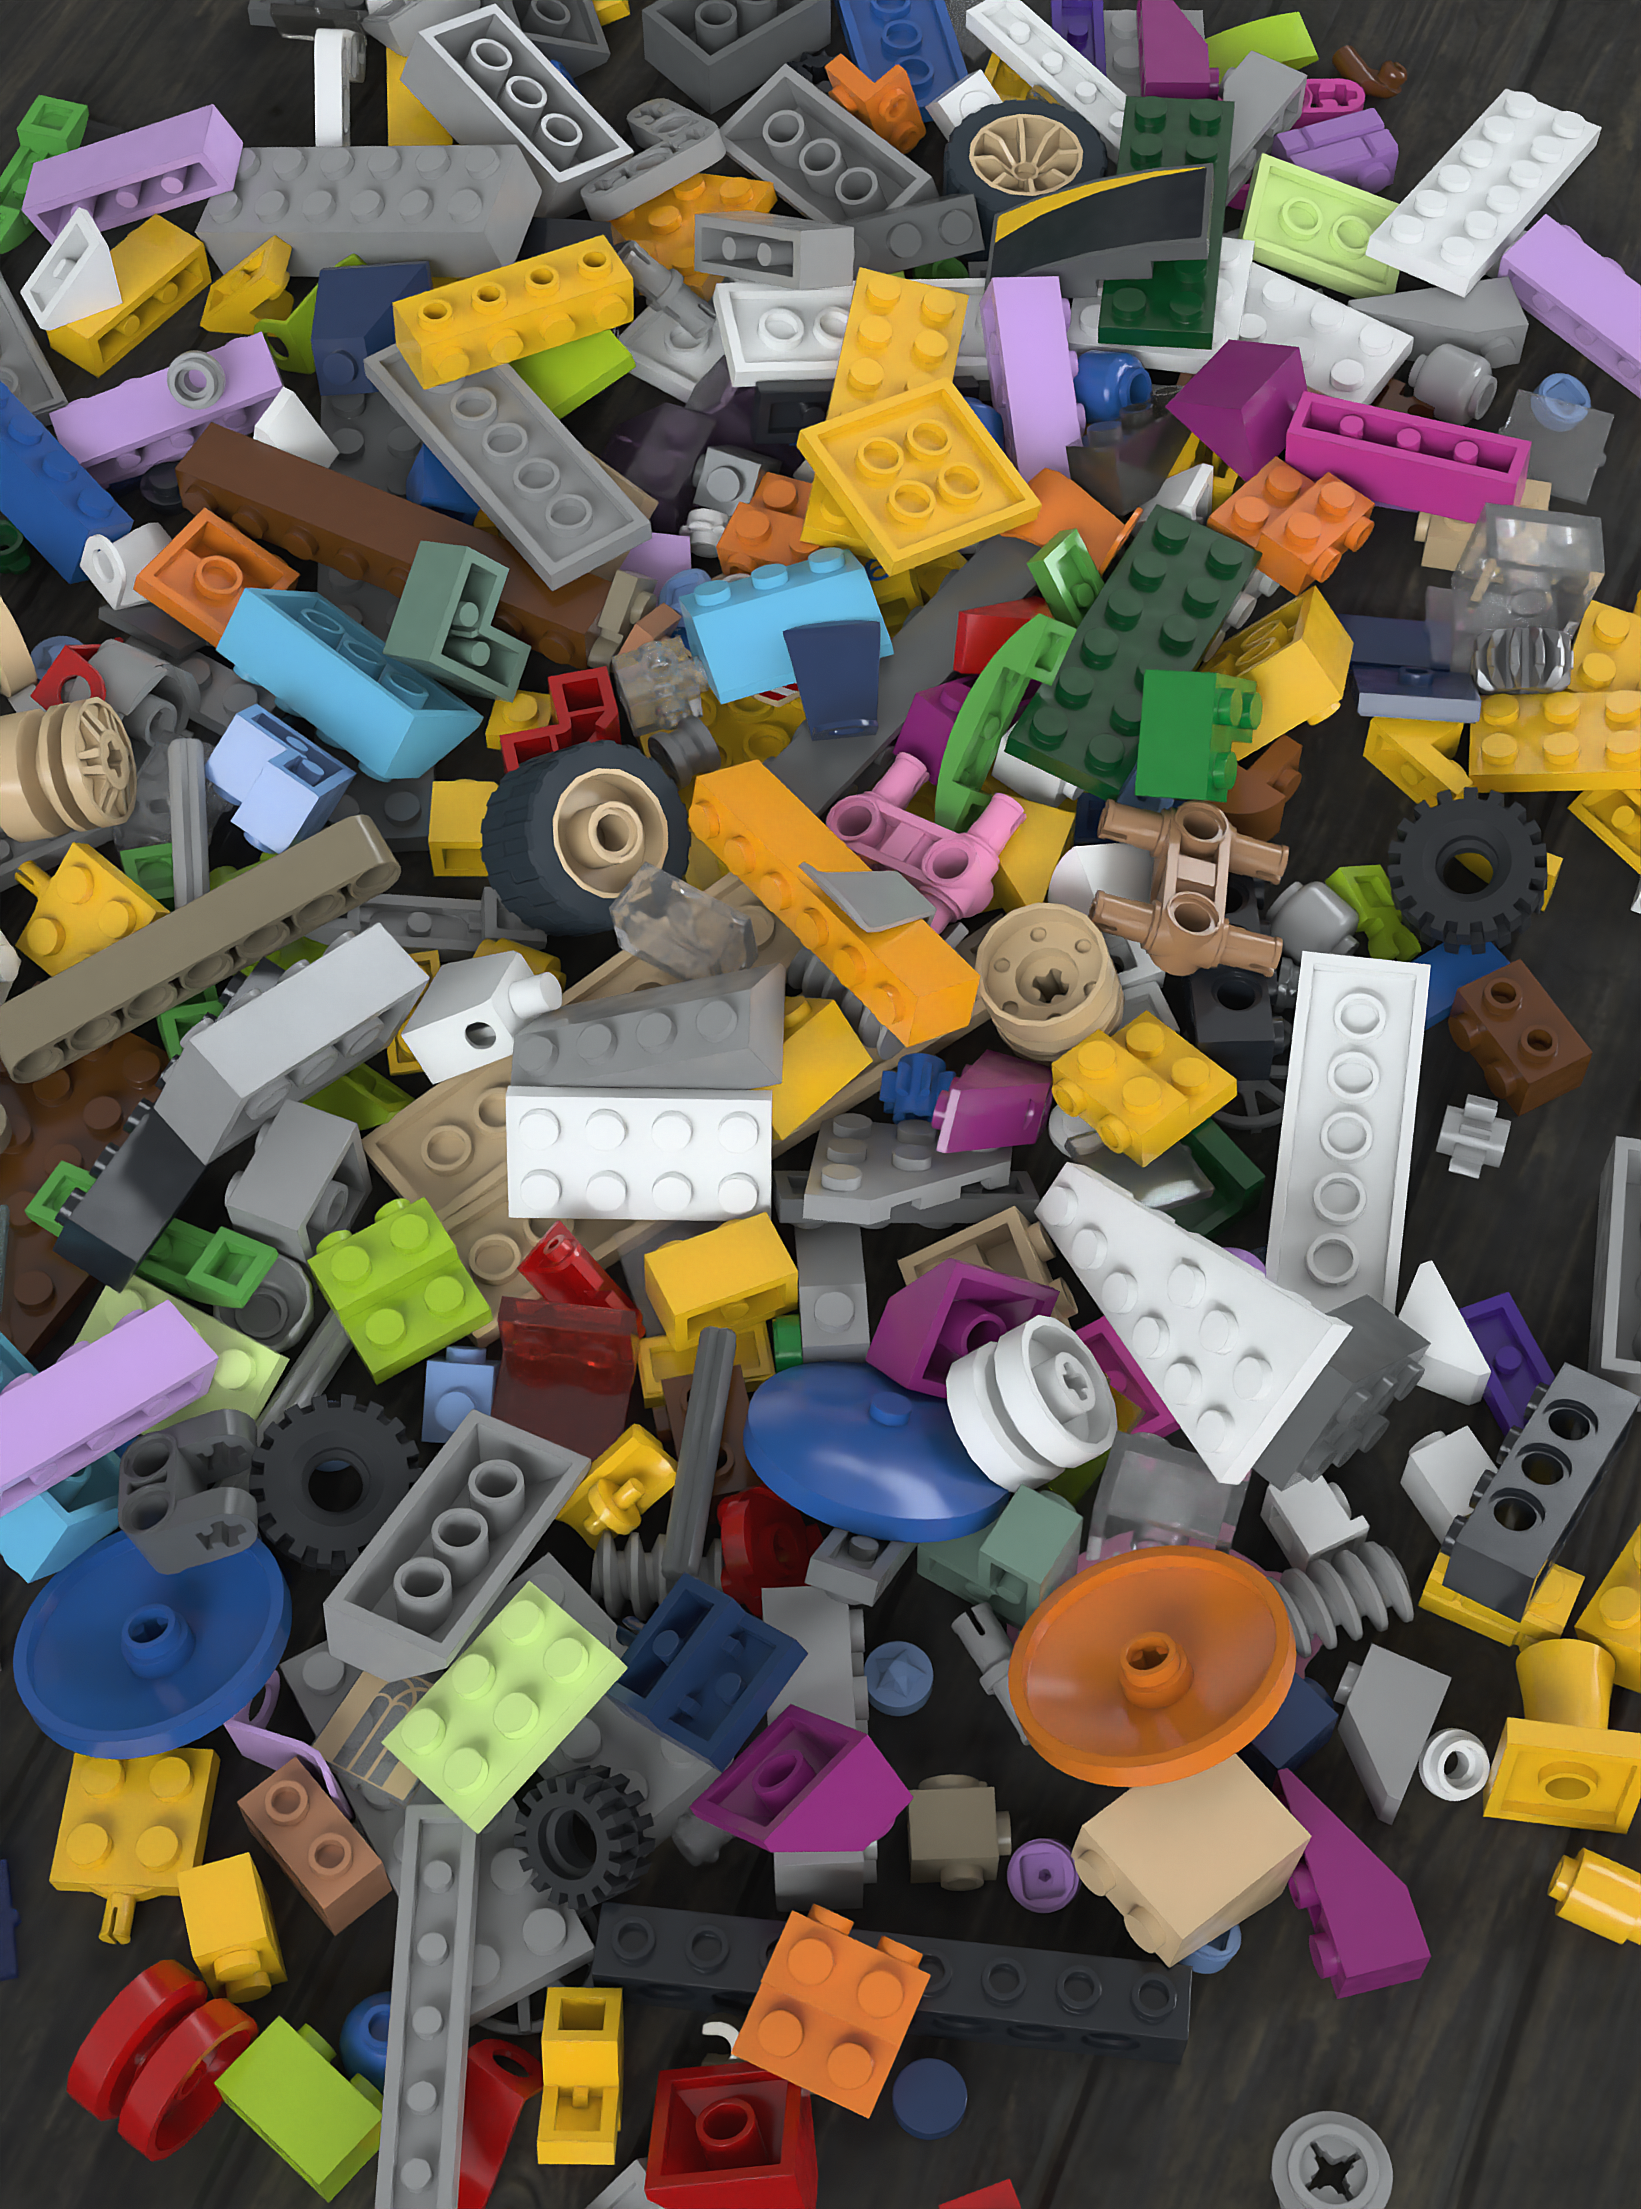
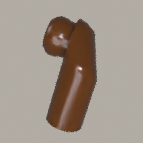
M1351 45L1341 47L1332 57V64L1342 78L1356 82L1363 88L1365 95L1390 99L1402 91L1400 86L1407 80L1406 69L1397 61L1394 63L1391 60L1385 61L1381 65L1380 71L1369 68Z

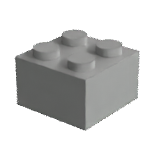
M286 1098L275 1119L268 1118L263 1123L257 1135L255 1154L245 1171L240 1170L235 1173L226 1190L225 1206L227 1207L234 1231L274 1247L279 1254L299 1263L311 1282L314 1293H316L318 1286L307 1260L317 1255L316 1247L326 1236L339 1230L350 1231L373 1189L358 1123Z

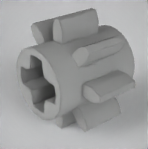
M1468 1094L1464 1109L1447 1105L1435 1152L1451 1155L1448 1171L1478 1179L1483 1164L1499 1168L1511 1121L1495 1117L1498 1101Z

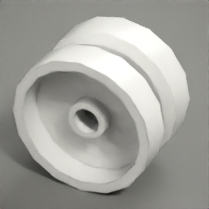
M1037 1315L1002 1335L998 1343L990 1341L953 1362L946 1379L947 1403L956 1432L970 1457L987 1477L1004 1489L1009 1490V1492H1017L1021 1484L1034 1490L1064 1472L1065 1467L1076 1468L1103 1454L1114 1444L1118 1429L1116 1407L1107 1379L1088 1347L1073 1330L1056 1318Z

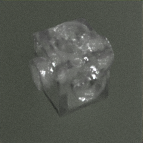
M680 636L665 641L647 642L636 650L611 657L617 691L635 738L662 729H677L680 720L689 715H695L697 718L703 717L700 693L709 690L707 677L699 656L688 657Z

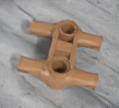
M1108 799L1100 817L1097 837L1149 850L1150 857H1154L1149 904L1097 890L1095 899L1093 898L1088 917L1100 932L1139 942L1141 949H1144L1146 954H1149L1153 963L1162 971L1172 975L1186 976L1193 974L1199 968L1209 969L1210 967H1217L1218 964L1261 973L1271 978L1274 974V969L1277 968L1280 961L1283 939L1229 925L1228 918H1225L1228 872L1262 879L1277 885L1286 869L1289 847L1238 834L1236 827H1233L1228 822L1225 814L1215 805L1205 801H1187L1180 805L1178 809L1173 807L1163 808L1159 813Z

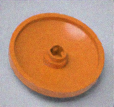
M1167 1545L1133 1550L1103 1560L1076 1574L1054 1590L1032 1613L1022 1628L1010 1657L1008 1669L1010 1700L1029 1743L1040 1756L1062 1772L1080 1780L1113 1787H1141L1169 1783L1198 1774L1225 1761L1250 1743L1269 1724L1284 1702L1292 1684L1296 1668V1641L1287 1610L1279 1593L1272 1583L1249 1563L1222 1551L1189 1545Z

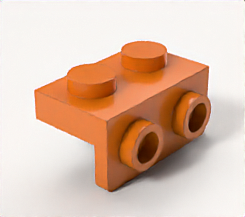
M841 53L825 66L832 86V90L828 92L829 97L902 154L910 152L917 145L918 141L924 137L926 129L907 71L899 64L895 65L875 83Z

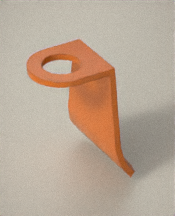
M1044 468L1027 483L1042 504L1037 519L1000 533V535L1003 537H1015L1042 548L1059 531L1077 528L1102 577L1131 535L1144 509L1138 507L1127 523L1124 524L1074 481L1058 471Z

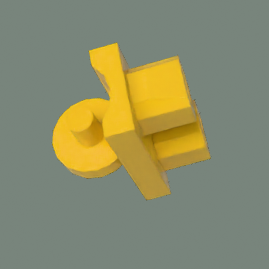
M633 1424L618 1437L613 1445L591 1463V1469L555 1519L573 1527L586 1543L596 1551L597 1544L604 1530H610L614 1539L619 1534H630L640 1525V1515L675 1485L678 1462L663 1451V1445L657 1438L641 1425Z

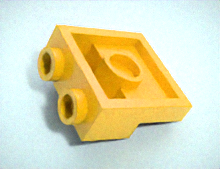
M1147 1010L1111 1037L1097 1029L1051 1064L1053 1078L1052 1094L1059 1107L1071 1117L1079 1116L1098 1132L1101 1140L1110 1150L1118 1154L1125 1153L1142 1168L1237 1096V1079Z

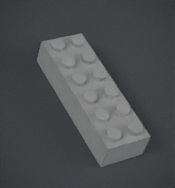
M518 145L242 148L233 190L209 198L195 233L200 241L204 243V247L223 275L276 235L292 247L286 269L290 276L319 277L321 269L334 267L349 255L356 254L367 265L429 261L432 277L470 278L515 263L542 194V189Z

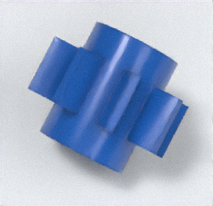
M912 1053L903 1056L898 1062L897 1072H882L879 1100L884 1101L883 1112L893 1114V1122L897 1126L901 1121L910 1119L924 1120L932 1123L934 1109L940 1092L942 1090L949 1091L956 1073L954 1071L946 1072V1063L934 1055Z

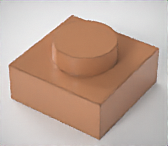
M663 602L634 625L611 666L629 681L648 666L654 670L658 669L669 657L676 645V641L671 638V635L682 616Z

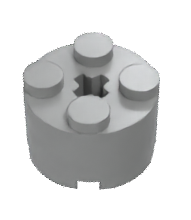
M114 639L106 640L88 663L102 676L106 688L105 702L111 705L126 730L136 764L137 779L140 780L139 777L144 775L151 779L161 777L169 771L168 748L171 741L181 738L192 739L194 733L185 728L190 711L197 714L200 711L201 696L198 683L190 672L132 645L121 643ZM81 676L67 681L61 689L63 704L89 699L91 696L90 686Z

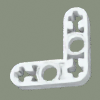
M318 28L315 34L314 45L316 147L350 146L349 82L363 83L365 79L366 48L364 36L361 33L347 29Z

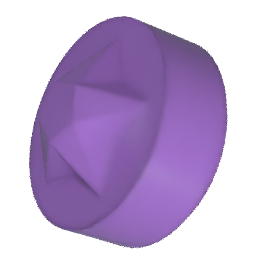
M1052 1838L1035 1839L1018 1848L1013 1854L1007 1870L1008 1885L1014 1898L1025 1908L1038 1913L1054 1912L1069 1905L1077 1896L1082 1884V1880L1075 1868V1860L1070 1856L1072 1849L1065 1843Z

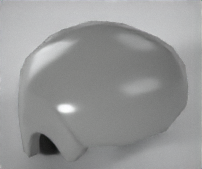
M279 1254L244 1308L213 1305V1317L270 1349L281 1353L299 1343L314 1319V1290L300 1264Z

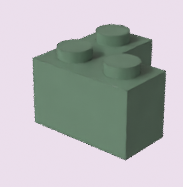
M421 540L382 654L466 695L513 703L531 646L490 626L509 568L468 546Z
M1021 1484L1011 1501H1008L1003 1513L984 1529L957 1539L919 1543L917 1547V1573L975 1606L985 1602L990 1603L996 1618L1021 1631L1037 1607L1054 1590L1077 1574L1083 1517L1077 1514L1074 1507L1058 1494L1050 1491L1038 1493Z

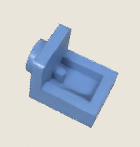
M446 1346V1357L437 1356L428 1360L421 1441L446 1443L472 1409L494 1418L496 1380L502 1374V1361L486 1360V1348L473 1346Z

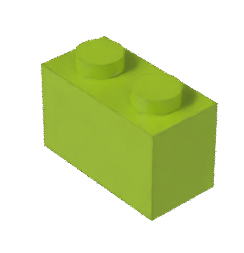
M278 2016L214 2084L225 2103L329 2203L379 2150L383 2095L359 2073L350 2081L343 2077L330 2064L337 2054L311 2026L305 2023L296 2032L282 2017Z

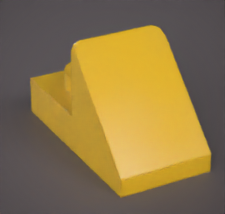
M274 235L213 283L210 287L200 326L210 332L254 335V327L262 319L286 321L291 314L294 297L284 290L290 278V273L286 269L292 247ZM267 332V336L277 337L273 333Z
M1374 717L1371 719L1363 756L1417 804L1425 799L1429 807L1432 808L1438 805L1437 793L1449 789L1452 800L1454 798L1464 799V787H1473L1474 782L1468 778L1464 769L1457 762L1450 760L1457 752L1464 723Z

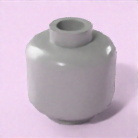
M1444 343L1437 346L1428 356L1422 354L1417 358L1411 369L1408 384L1414 388L1413 396L1435 407V418L1447 423L1463 426L1473 418L1481 419L1487 412L1496 392L1497 378L1492 377L1491 365L1486 358L1452 344Z
M1300 882L1293 883L1277 898L1266 914V919L1271 923V937L1277 936L1283 939L1282 954L1286 958H1292L1293 964L1296 966H1301L1302 951L1352 956L1360 944L1353 938L1359 923L1358 913L1322 882H1311L1305 886Z

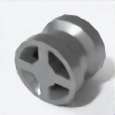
M689 715L680 720L677 729L669 734L658 732L648 739V749L651 757L662 766L663 772L668 778H672L679 790L690 784L692 776L699 772L704 774L714 772L721 766L719 750L712 735L703 722L695 715Z

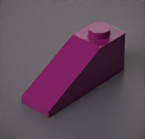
M1137 0L1136 23L1140 97L1157 96L1160 98L1218 100L1219 69L1209 68L1208 44L1173 0Z

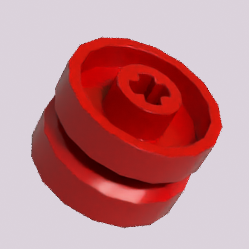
M175 1959L159 1961L138 1975L118 1994L98 2018L80 2046L70 2068L66 2088L71 2098L98 2120L105 2121L120 2117L117 2131L121 2137L152 2162L166 2159L206 2125L224 2102L214 2082L257 2039L259 2031L255 2020L228 1999H213L206 2002L208 1989L203 1980Z

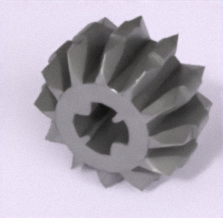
M1515 627L1512 629L1485 631L1477 636L1474 641V652L1471 655V674L1474 676V685L1479 692L1489 695L1561 692L1570 685L1571 670L1574 669V651L1571 650V638L1563 631H1557L1554 628Z

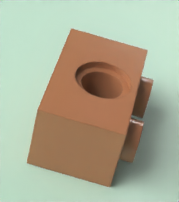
M296 1757L237 1801L249 1831L334 1936L392 1891L381 1859Z

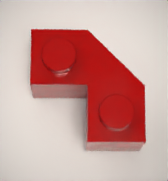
M607 666L548 677L554 725L499 735L505 775L510 771L519 768V764L531 758L589 741L593 743L599 740H611L621 745L619 712Z

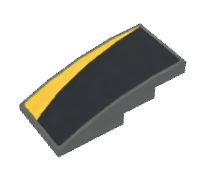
M1213 163L1152 168L1098 178L1043 194L995 214L984 293L991 279L996 277L1059 276L1062 298L1097 297L1099 280L1152 278L1154 261L1208 259L1214 193Z

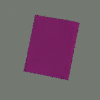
M1229 339L1166 405V408L1247 482L1286 448L1287 430L1303 391L1308 392L1300 349L1296 346Z

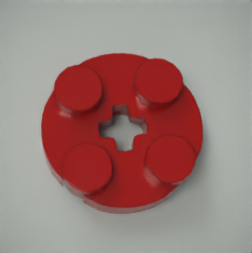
M764 1482L744 1488L737 1494L725 1497L720 1501L717 1516L721 1526V1543L725 1562L720 1577L722 1589L725 1594L732 1597L739 1605L745 1603L754 1615L763 1620L762 1588L811 1586L804 1582L810 1558L823 1543V1537L817 1523L805 1526L802 1516L797 1509L779 1497Z

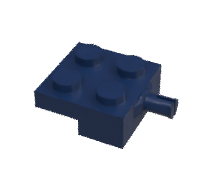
M684 1572L646 1624L634 1616H628L622 1622L632 1632L620 1625L617 1627V1642L628 1647L620 1658L628 1669L604 1695L630 1719L723 1773L806 1658L808 1652L793 1637L745 1612L729 1595Z

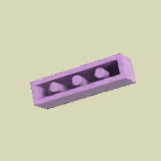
M211 104L33 163L21 210L51 245H53L78 207L88 210L100 232L152 216L155 213L159 214L233 190L243 141L215 105Z
M1545 214L1502 256L1497 278L1509 276L1523 309L1641 399V285L1627 276L1616 261L1608 257H1602L1585 244L1574 229L1567 225H1560Z
M1059 276L992 278L979 306L993 408L1001 414L1004 424L1005 454L1026 483L1042 469L1048 468L1062 473L1084 491H1090L1093 483V466L1090 457L1083 455L1081 441L1086 425L1085 410L1082 403H1076L1073 379L1078 375V359L1076 352L1069 350L1067 332L1071 322V309L1069 300L1061 297Z
M262 332L248 337L233 339L225 346L207 352L221 365L226 381L222 396L215 404L208 408L200 410L190 409L175 400L167 384L168 367L142 378L126 380L118 387L90 398L74 400L66 407L49 413L59 443L77 459L79 464L103 489L143 475L157 464L182 460L211 422L243 435L254 432V427L285 386ZM190 370V382L198 388L206 387V377L198 370Z
M168 1299L147 1312L143 1309L130 1312L114 1326L112 1332L91 1344L88 1341L76 1343L67 1349L53 1366L35 1376L31 1373L23 1374L11 1381L0 1393V1518L208 1393L219 1357Z

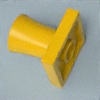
M1551 1639L1527 1647L1518 1655L1515 1663L1523 1698L1525 1719L1507 1717L1483 1790V1817L1627 1834L1641 1798V1733L1608 1729L1610 1698L1616 1672L1614 1658L1604 1648L1577 1639Z

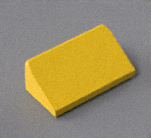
M1639 789L1583 790L1567 808L1641 875V791Z

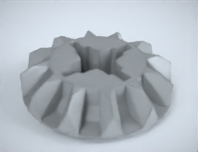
M1322 2111L1303 2116L1284 2131L1274 2150L1270 2179L1273 2181L1281 2209H1384L1392 2190L1393 2170L1385 2145L1368 2125L1348 2114ZM1315 2152L1319 2158L1323 2156L1330 2165L1338 2164L1341 2161L1345 2164L1353 2158L1356 2159V2162L1351 2165L1342 2181L1347 2191L1345 2194L1346 2198L1342 2193L1338 2194L1330 2185L1320 2190L1316 2187L1310 2192L1307 2188L1319 2170L1318 2163L1315 2160Z

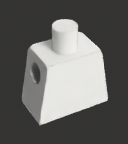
M514 950L447 963L440 967L402 1031L401 1036L432 1084H436L512 1055L514 1036L542 1013L558 1009L562 1004V990L558 980L552 973L545 972L534 975L522 954Z

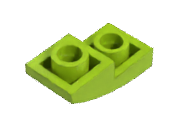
M1299 12L1259 19L1204 39L1208 44L1209 68L1219 69V85L1230 67L1237 68L1251 50L1295 70L1319 60Z

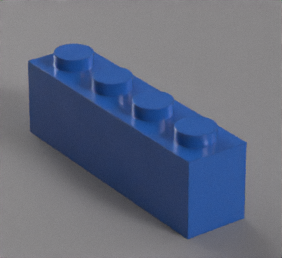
M0 381V511L69 584L90 580L80 567L87 539L93 535L100 534L113 543L130 533L134 520L14 396L9 388Z

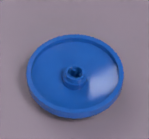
M818 1361L794 1366L768 1378L755 1391L750 1401L743 1430V1446L750 1465L761 1480L779 1497L805 1514L831 1526L855 1534L889 1541L911 1543L939 1542L961 1538L984 1529L1003 1513L1008 1504L1011 1492L990 1480L970 1457L956 1432L947 1399L907 1389L871 1364Z
M123 1530L93 1544L65 1568L58 1571L31 1604L22 1621L14 1648L13 1671L18 1693L40 1729L59 1745L78 1754L103 1759H132L160 1754L184 1746L210 1733L231 1719L256 1696L269 1680L280 1662L291 1631L292 1600L290 1590L271 1551L257 1537L256 1541L249 1548L213 1562L190 1567L179 1573L166 1575L158 1573Z

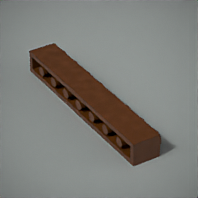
M213 422L208 425L175 467L182 506L194 515H197L205 507L222 520L232 523L242 534L251 539H262L288 550L300 559H311L338 570L349 579L362 580L385 589L401 599L421 540L468 546L509 568L490 626L531 646L532 650L544 654L555 663L569 664L581 670L590 669L587 662L591 649L602 630L597 625L612 585L611 581L591 573H586L552 591L506 539Z

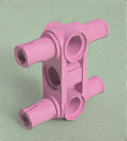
M900 752L896 756L895 762L883 778L878 781L872 791H864L863 794L848 796L838 801L827 815L826 826L872 871H898L937 909L930 927L939 935L949 922L972 917L982 912L989 905L994 890L991 879L999 869L998 864L1000 860L998 855L1004 849L1005 844L1018 826L1026 820L1027 816L1023 813L1024 809L1017 801L1002 793L994 794L990 804L978 820L973 823L967 833L958 834L905 811L921 786L929 780L930 774L926 772L927 768L917 758L908 753Z

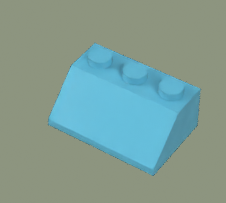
M836 547L820 549L811 553L806 561L788 566L783 564L764 565L753 570L750 577L729 583L724 580L708 581L698 585L694 589V593L678 597L693 663L720 704L796 683L792 663L783 637V631L787 629L829 621L880 622L881 627L880 658L894 654L891 639L865 568L849 549L842 550Z

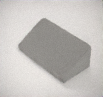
M391 0L364 18L361 24L367 33L392 51L403 57H408L418 31L478 10L481 3L480 0Z

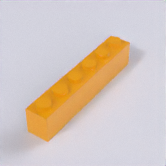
M758 759L696 777L692 806L688 814V827L693 831L694 835L699 840H702L727 865L729 870L764 903L766 908L773 912L800 939L801 943L810 949L833 972L840 983L847 987L875 1015L877 1020L885 1025L907 1048L969 1026L981 975L923 919L880 932L867 933L860 928L798 865L806 862L817 871L862 872L872 870Z

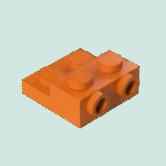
M1275 456L1256 476L1247 481L1208 517L1206 527L1263 553L1258 570L1298 596L1314 580L1320 583L1327 580L1337 567L1345 551L1350 549L1356 552L1366 542L1375 525L1369 519L1375 503L1330 472H1327L1315 483Z
M765 472L750 503H738L716 546L723 575H751L753 570L768 564L792 565L808 560V556L817 550L827 548L800 541L812 483Z
M204 507L136 576L133 590L217 648L245 588L295 591L300 574L289 567L282 558L269 553L242 534L232 523L222 520Z
M813 1903L807 1917L792 1910L761 1979L762 1983L731 2054L869 2119L931 1975L918 1969L923 1956L922 1953L883 1935L876 1949L848 1936L854 1924L853 1921Z

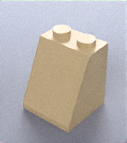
M1235 1753L1225 1761L1190 1777L1164 1784L1130 1788L1082 1825L1070 1856L1075 1860L1076 1871L1087 1888L1098 1896L1105 1895L1124 1916L1125 1926L1133 1940L1146 1952H1156L1170 1968L1279 1897L1312 1836Z

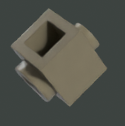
M949 1774L927 1778L920 1782L918 1790H908L913 1796L912 1801L907 1805L906 1811L910 1883L941 1882V1887L944 1889L966 1891L981 1887L984 1884V1880H996L999 1855H1011V1827L1009 1811H996L994 1787H987L986 1782H979L971 1776Z

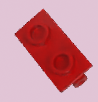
M557 1220L517 1267L518 1271L599 1360H603L616 1342L622 1340L626 1346H630L638 1342L645 1334L646 1327L642 1324L643 1314L560 1220Z

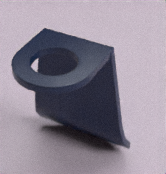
M865 620L829 621L802 625L783 631V637L792 663L812 741L876 735L879 729L877 707L881 637L880 622Z

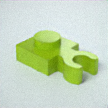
M1381 865L1339 867L1325 880L1326 885L1358 913L1359 923L1356 932L1365 931L1369 939L1368 950L1373 959L1392 961L1396 957L1398 961L1410 962L1421 952L1417 938L1408 928L1401 924V911L1395 909L1390 881Z

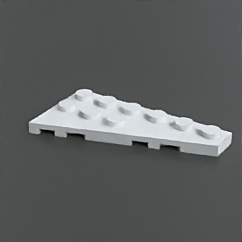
M1066 1162L1035 1209V1215L1219 1483L1239 1485L1353 1327L1337 1317L1327 1316L1310 1306L1311 1301L1296 1292L1287 1291L1265 1278L1263 1272L1200 1234L1188 1232L1175 1224V1219L1160 1210L1150 1209L1135 1200L1132 1193L1085 1165Z

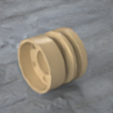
M99 697L50 706L47 712L41 709H34L0 716V827L8 837L20 843L64 835L69 833L71 828L78 832L127 822L134 811L137 795L136 764L131 742L123 723L110 704Z
M1038 902L1012 910L991 926L978 947L974 970L981 975L978 990L985 1007L990 1013L1000 1037L1016 1056L1051 1067L1054 1061L1097 1029H1100L1109 1037L1117 1032L1122 1024L1125 1005L1123 989L1103 934L1086 914L1065 904Z

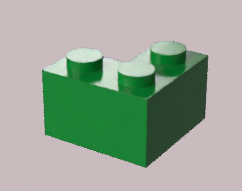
M1145 669L1135 795L1227 803V792L1233 788L1237 776V758L1235 753L1231 752L1232 742L1252 743L1253 730L1259 727L1262 718L1261 695L1256 692L1257 681L1212 672Z

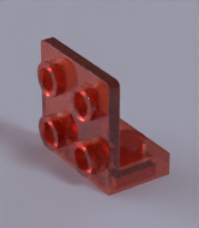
M502 1296L497 1322L503 1354L490 1416L591 1459V1463L594 1462L625 1432L640 1350L635 1311Z

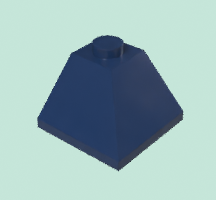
M429 261L329 267L320 270L311 345L321 396L379 392L365 374L363 359L396 343L392 302L434 289Z

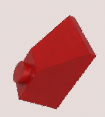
M750 2062L659 2071L644 2185L647 2200L665 2209H816L818 2167L809 2090Z

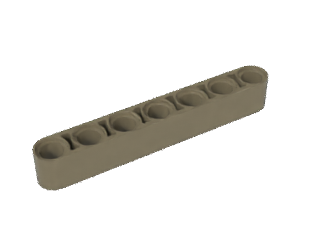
M367 815L350 816L318 832L0 1005V1058L10 1078L16 1083H30L56 1072L261 960L263 956L266 957L380 895L398 880L401 874V867L374 821Z

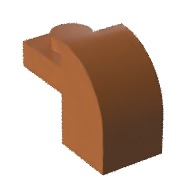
M1285 734L1281 735L1248 770L1237 765L1236 781L1233 788L1227 792V803L1205 802L1215 805L1225 814L1228 822L1233 827H1236L1238 834L1265 842L1279 833L1285 803L1292 797L1301 782L1302 774L1298 772L1303 746Z

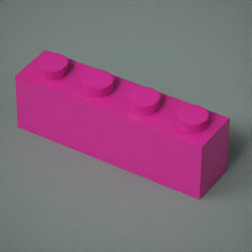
M1303 391L1287 430L1285 463L1315 483L1327 472H1330L1369 500L1510 532L1525 491L1532 442Z

